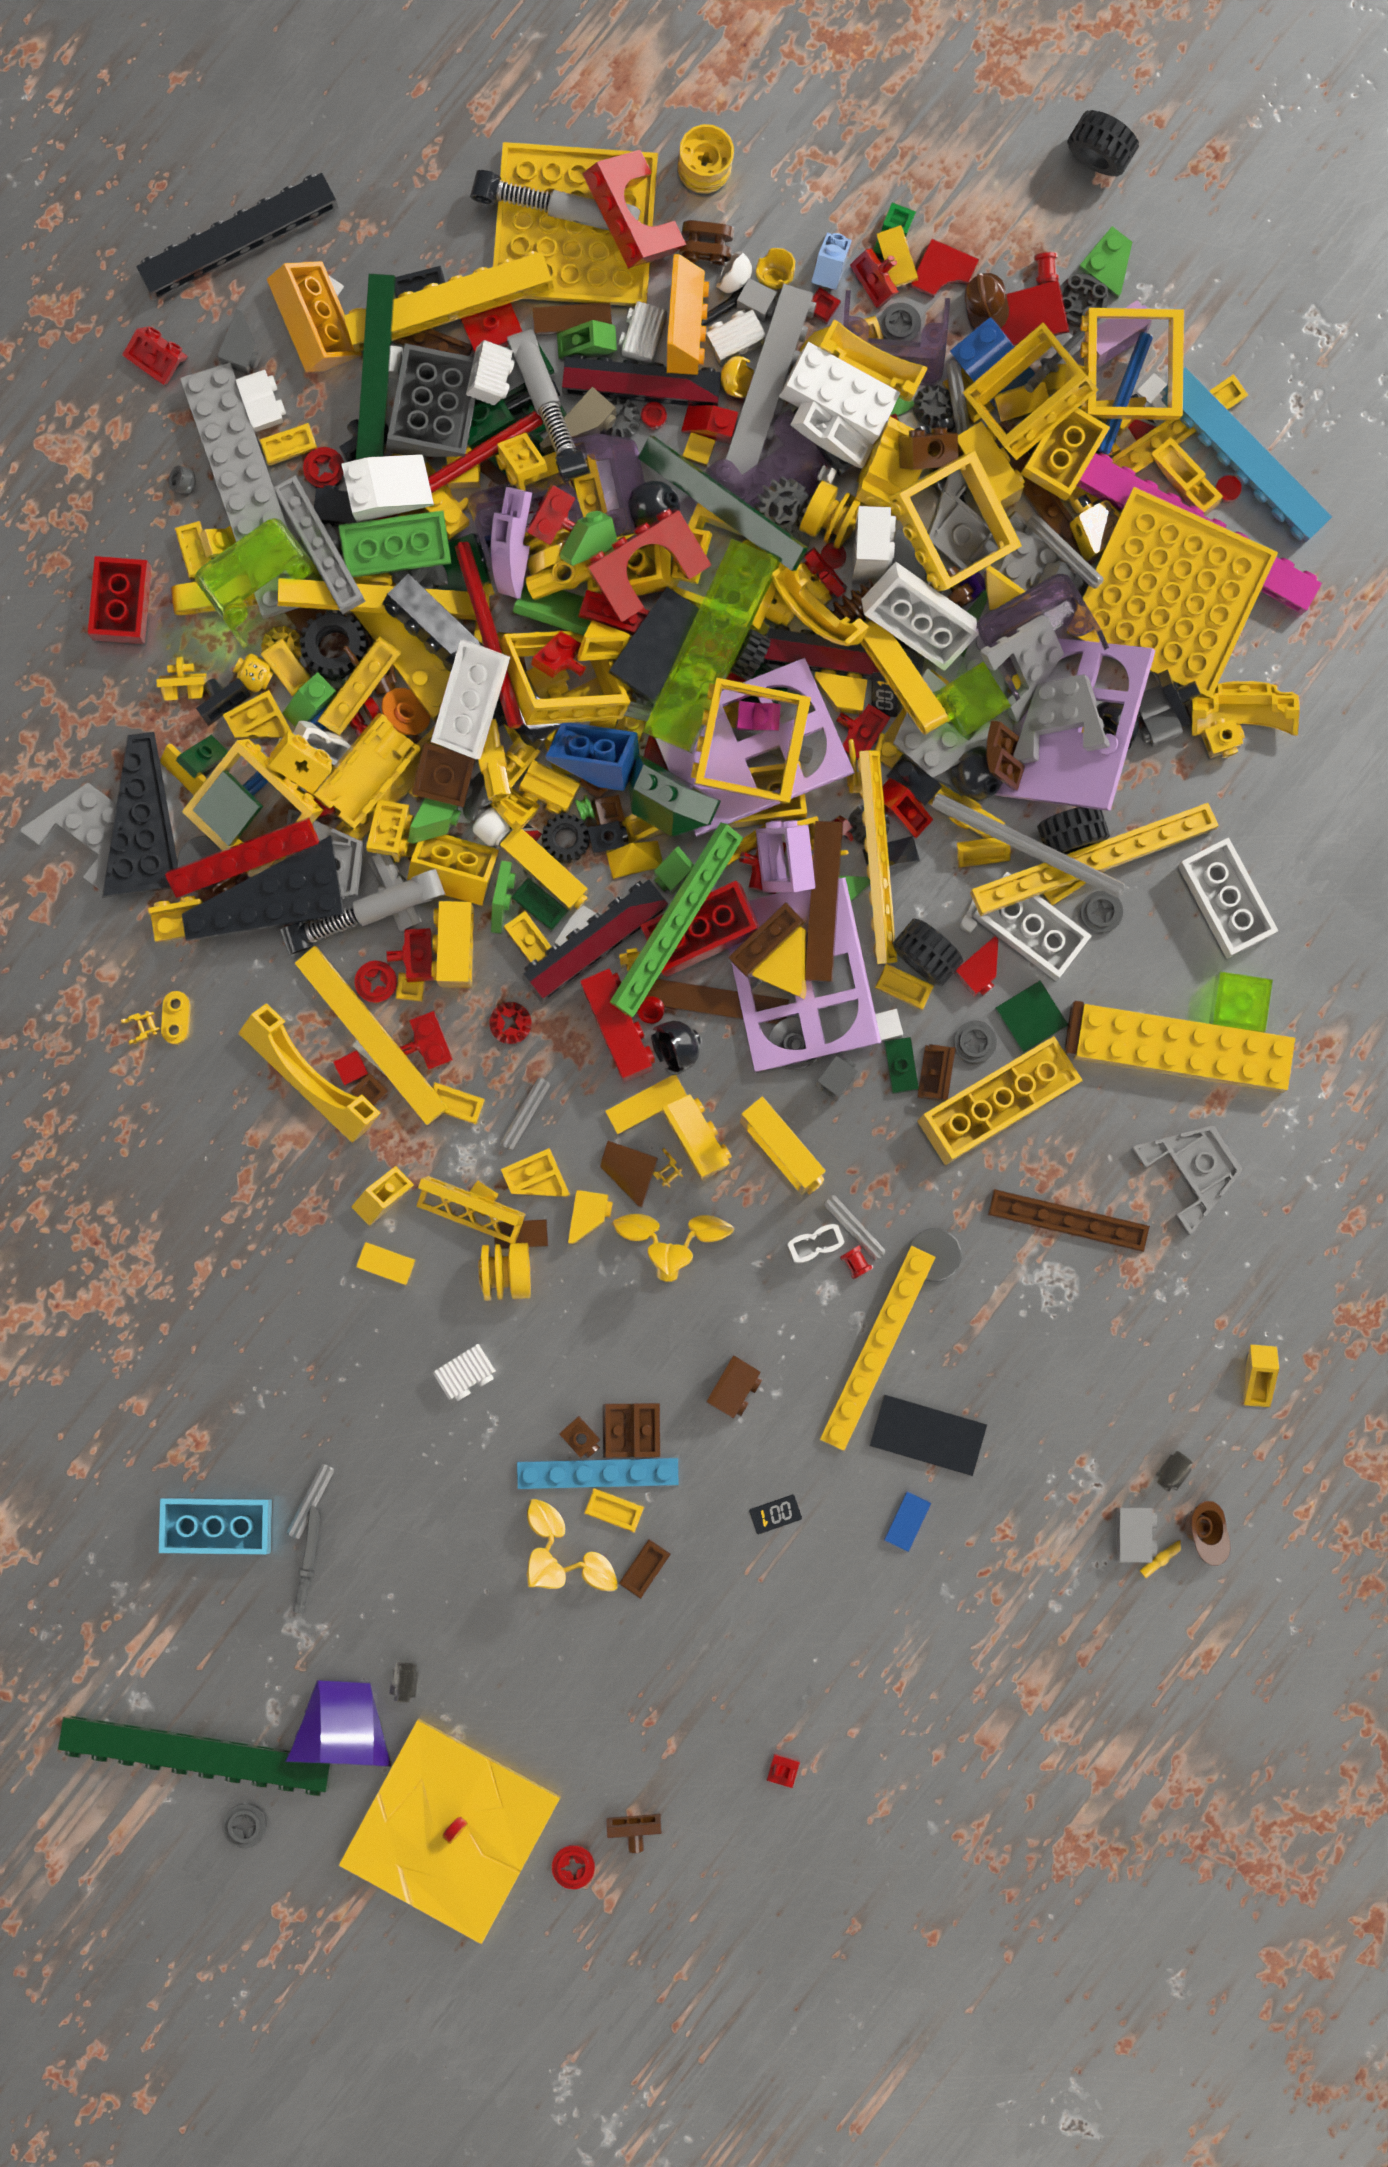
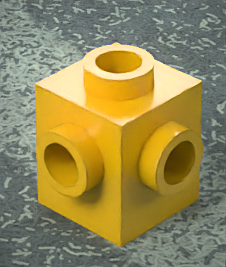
M1226 718L1216 720L1211 723L1212 727L1204 729L1201 733L1210 759L1219 755L1227 758L1237 754L1238 749L1243 744V739H1245L1241 725H1236L1234 719L1226 721Z

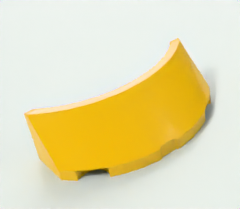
M835 319L820 345L822 350L900 392L899 398L904 401L911 402L928 369L923 365L902 360L870 345Z
M782 564L771 574V578L785 603L812 631L833 643L844 646L857 645L863 641L869 626L860 618L853 623H849L850 619L848 617L839 620L806 589L808 581L805 577L800 580L798 572L801 570V564L796 571H791Z
M1232 681L1219 683L1211 698L1201 694L1192 699L1191 735L1197 736L1204 729L1212 727V722L1226 718V721L1234 719L1236 724L1267 726L1287 732L1293 736H1298L1299 696L1292 691L1280 692L1277 690V685L1264 682Z

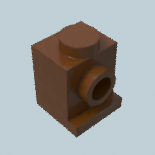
M580 1416L559 1433L580 1458L584 1455L589 1458L600 1448L597 1443L601 1439ZM579 1434L586 1436L587 1440L584 1444H579L576 1441V1437Z

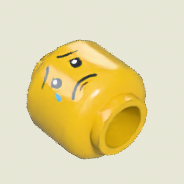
M252 653L248 654L245 659L239 657L233 672L237 673L236 679L239 678L245 687L253 692H259L261 689L265 690L274 673L263 658Z

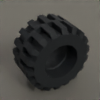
M1087 110L1083 113L1067 140L1069 149L1080 162L1098 173L1115 177L1123 174L1139 148V141L1129 127L1117 118L1096 110Z
M326 610L327 614L322 615L321 612L315 614L317 618L315 620L310 618L307 621L308 627H303V637H300V650L307 666L310 667L314 674L318 672L324 679L328 677L331 681H336V678H345L356 667L346 652L338 658H327L321 655L319 645L322 639L331 633H341L347 636L349 639V649L359 662L367 653L368 643L364 630L360 623L354 620L352 615L342 614L340 610L337 613H333L332 610Z
M1076 807L1050 816L1037 825L1042 843L1065 855L1105 841L1110 837L1103 812L1098 809Z
M913 918L892 943L897 954L911 968L935 985L943 986L964 962L960 952L947 938L935 928L919 919Z

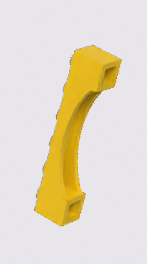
M266 1003L250 1015L238 1034L353 1143L368 1131L380 1115V1112L363 1095L356 1097L348 1094L320 1076L293 1045L283 1024L285 1021Z

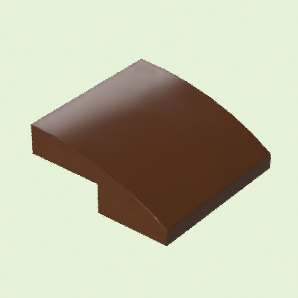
M991 720L987 738L989 771L1012 790L1018 791L1025 768L1021 762L1013 757L1019 736L1002 722Z
M660 1403L603 1404V1458L660 1457Z

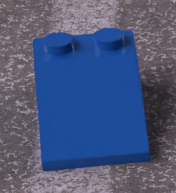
M990 317L952 348L950 352L975 382L1015 346ZM1029 366L999 393L1024 386L1035 374L1034 370ZM993 397L990 400V402L997 410L996 403Z
M561 723L546 754V760L598 787L624 791L630 779L636 758L640 755L637 732L576 723Z

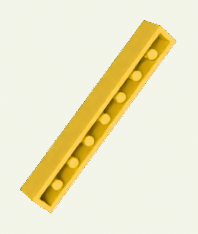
M531 251L524 254L523 258L506 259L499 262L498 266L489 269L487 267L478 268L473 271V274L464 277L462 275L453 276L448 279V282L439 285L432 283L426 285L421 291L415 293L408 291L400 294L398 298L394 299L391 341L554 289L543 251L538 253L537 251ZM359 307L350 310L349 314L343 315L356 352L363 351L366 308Z

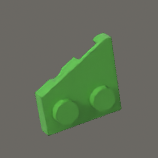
M1112 226L1080 264L1079 269L1105 284L1108 292L1118 299L1122 292L1132 241Z
M501 861L492 902L491 932L502 933L505 910L509 911L511 895L508 892L509 889H514L516 873H511L512 862Z

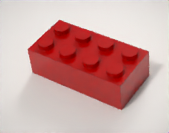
M737 880L709 893L661 971L666 977L744 942L760 927L743 887ZM663 915L640 925L647 941Z
M610 968L581 980L584 994L623 1083L652 1072V1064L655 1063V1058L650 1046L644 1047L641 1041L645 1039V1035L639 1021L633 1023L630 1016H627L610 1003L622 983L618 973L612 974Z

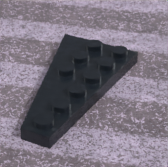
M154 732L127 736L102 898L171 889L165 874L170 870L178 868Z
M332 836L182 913L186 941L344 915Z

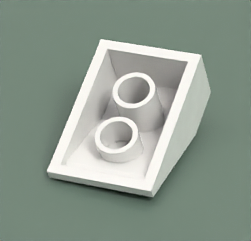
M423 455L368 457L342 463L350 505L356 522L370 521L434 505Z

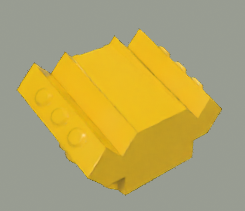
M889 417L880 436L874 442V447L856 482L859 483L855 499L870 507H891V516H895L896 520L899 521V518L893 513L894 508L888 497L918 481L922 469L910 470L900 468L899 436L909 435V430L915 429Z

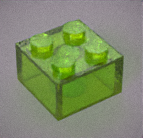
M984 661L972 666L933 692L952 719L951 722L962 736L970 734L1011 707V704Z
M1220 971L1215 976L1209 1024L1265 1033L1273 979Z

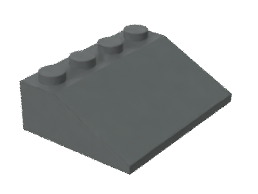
M405 344L387 437L386 452L400 455H423V457L465 456L476 399L466 395L474 357Z

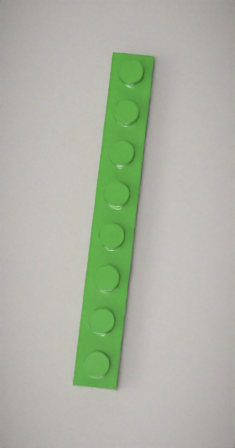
M720 822L612 997L610 1003L627 1016L634 1017L743 840V837L728 824Z

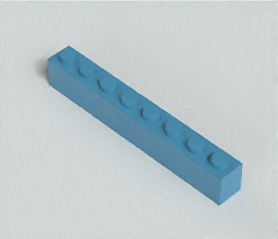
M1185 367L1183 369V416L1180 418L1181 422L1189 429L1194 427L1197 430L1199 440L1206 447L1212 446L1217 452L1216 457L1225 466L1230 465L1236 471L1234 473L1236 478L1242 484L1246 485L1248 483L1254 489L1253 495L1261 503L1264 504L1266 502L1272 508L1271 513L1280 522L1285 521L1291 527L1289 531L1297 540L1301 541L1303 539L1305 542L1310 540L1332 516ZM1168 384L1160 392L1163 396L1161 400L1166 407L1168 402Z

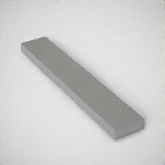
M296 475L275 486L274 490L342 614L366 602Z

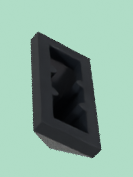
M913 836L887 842L889 870L920 862ZM862 849L867 866L869 864L868 853L865 849Z

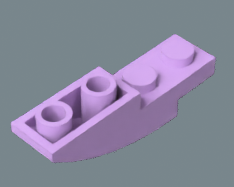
M506 487L502 513H494L491 535L492 569L498 593L521 598L530 546L524 545L523 541L532 493Z

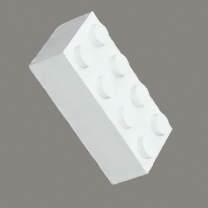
M808 342L800 353L779 397L797 407H800L801 403L815 401L831 416L839 415L873 445L880 436L900 392Z
M858 507L853 537L852 584L869 585L868 579L870 578L875 585L891 567L894 559L895 543L892 542L896 521V517L891 516V507Z
M897 562L888 569L862 598L865 616L944 671L979 635L975 617Z
M1229 837L1181 861L1178 865L1226 959L1278 932L1273 919Z
M1006 872L1002 878L1007 877L1011 874L1009 872ZM1039 895L980 916L977 910L972 917L1055 981L1061 977L1091 938L1089 933Z

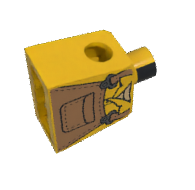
M1087 494L1073 502L1080 515L1070 523V528L1083 559L1087 562L1104 552L1120 514L1107 500L1094 506Z

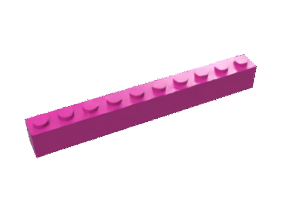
M1099 453V455L1094 454L1076 485L1102 501H1109L1114 508L1121 512L1132 488L1136 487L1221 527H1227L1224 522L1213 518L1211 520L1204 516V512L1193 505L1188 507L1183 504L1181 498L1170 492L1167 494L1158 489L1156 483L1148 479L1143 481L1136 477V473L1130 468L1115 465L1112 463L1113 460L1103 453ZM1238 531L1235 532V533H1237V534H1239V535H1241V536L1246 537V538L1249 539V537L1246 536L1245 534H1243V533H1241V532H1238ZM1276 557L1260 592L1302 615L1308 610L1322 583L1317 581V576L1309 571L1302 572L1296 569L1292 561Z

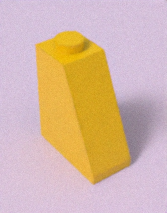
M800 927L753 972L752 976L805 999L807 930Z

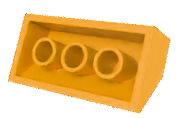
M674 254L667 341V373L698 375L699 364L704 365L705 349L700 348V342H705L706 326H701L702 320H707L708 304H703V297L708 298L709 282L704 281L705 271L679 254Z
M322 261L284 263L267 278L269 287L306 373L326 371L362 355L361 351L356 352L352 345L343 317L345 315Z

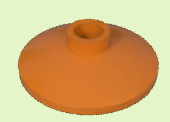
M394 688L383 697L381 703L382 714L387 717V720L392 723L399 733L418 735L428 727L430 715L410 689Z

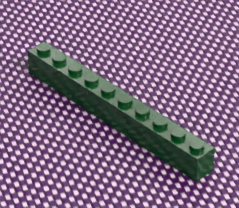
M71 1715L63 1717L58 1750L65 1751L64 1755L80 1758L81 1754L92 1755L91 1760L107 1762L108 1758L118 1759V1764L125 1766H134V1762L145 1764L144 1768L150 1770H161L162 1766L172 1768L171 1772L175 1774L187 1775L188 1771L198 1772V1777L214 1779V1775L224 1776V1781L231 1783H241V1779L252 1781L251 1785L266 1788L268 1784L278 1785V1790L294 1792V1788L305 1789V1794L312 1796H321V1792H327L332 1764L285 1762L290 1750Z

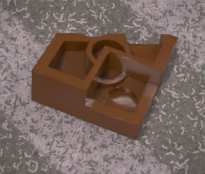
M607 1141L600 1167L637 1206L643 1207L658 1158Z

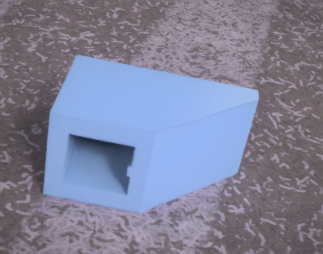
M839 233L826 234L818 254L811 283L837 289L852 242L851 239Z

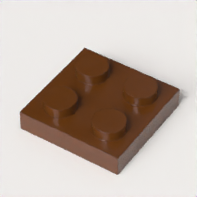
M425 742L412 795L464 807L476 759L449 748Z

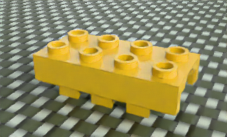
M378 713L334 765L331 773L312 796L326 808L330 809L332 806L338 811L334 815L349 828L355 829L422 748L414 744L402 733H399L392 723L387 720L386 716Z

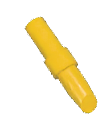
M1181 1540L1173 1543L1163 1552H1159L1152 1560V1563H1148L1139 1570L1144 1578H1148L1160 1567L1165 1566L1172 1557L1181 1551Z

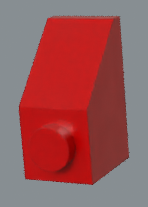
M714 405L688 406L681 432L687 434L692 432L717 442L731 445L738 422V412Z
M889 778L882 786L884 811L910 835L917 838L934 819L907 787L892 778Z
M996 936L953 973L974 997L978 993L984 996L994 987L992 981L996 978L999 942Z

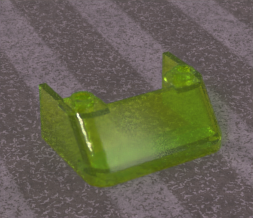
M272 518L262 523L202 566L195 575L196 584L243 649L248 645L236 630V627L244 622L248 615V609L243 600L285 570L293 579L300 580L311 574L316 581L324 580L285 524L277 518Z

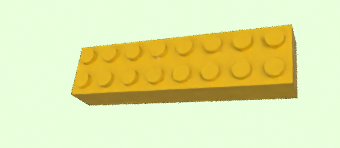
M1084 1004L1077 1054L1073 1059L1284 1093L1288 1090L1295 1038Z

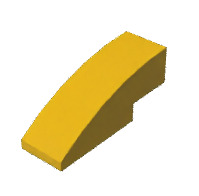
M1171 437L1151 453L1160 470L1189 506L1198 507L1204 512L1203 515L1206 516L1221 503L1223 496L1205 478V472Z

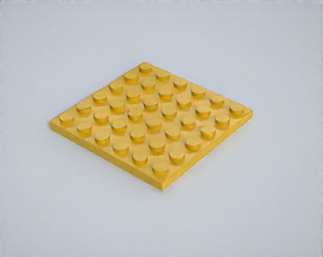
M503 142L500 177L502 181L508 182V185L512 183V186L517 184V187L521 185V188L526 186V189L530 187V190L534 188L535 191L539 189V192L543 190L546 193L548 191V194L556 190L594 199L582 173L598 161L633 151ZM642 152L652 174L639 184L625 188L624 198L626 204L640 209L639 222L647 226H653L658 153ZM498 200L493 267L498 266L499 262L506 259L516 260L523 258L522 256L528 252L537 251L538 253L543 251L554 289L523 299L577 303L600 302L633 307L636 306L637 301L647 304L650 262L628 269L609 230L548 216V211L545 212L544 209L540 211V208L536 210L535 207L531 209V206L527 208L526 205L522 207V204L518 206L517 203L513 205V202L509 204L508 201L505 203L504 200L501 202Z
M1133 487L1095 569L1103 577V583L1096 589L1088 585L1067 630V634L1089 642L1153 648L1155 654L1150 668L1151 672L1158 674L1168 669L1173 681L1182 686L1196 681L1201 694L1211 698L1278 552Z

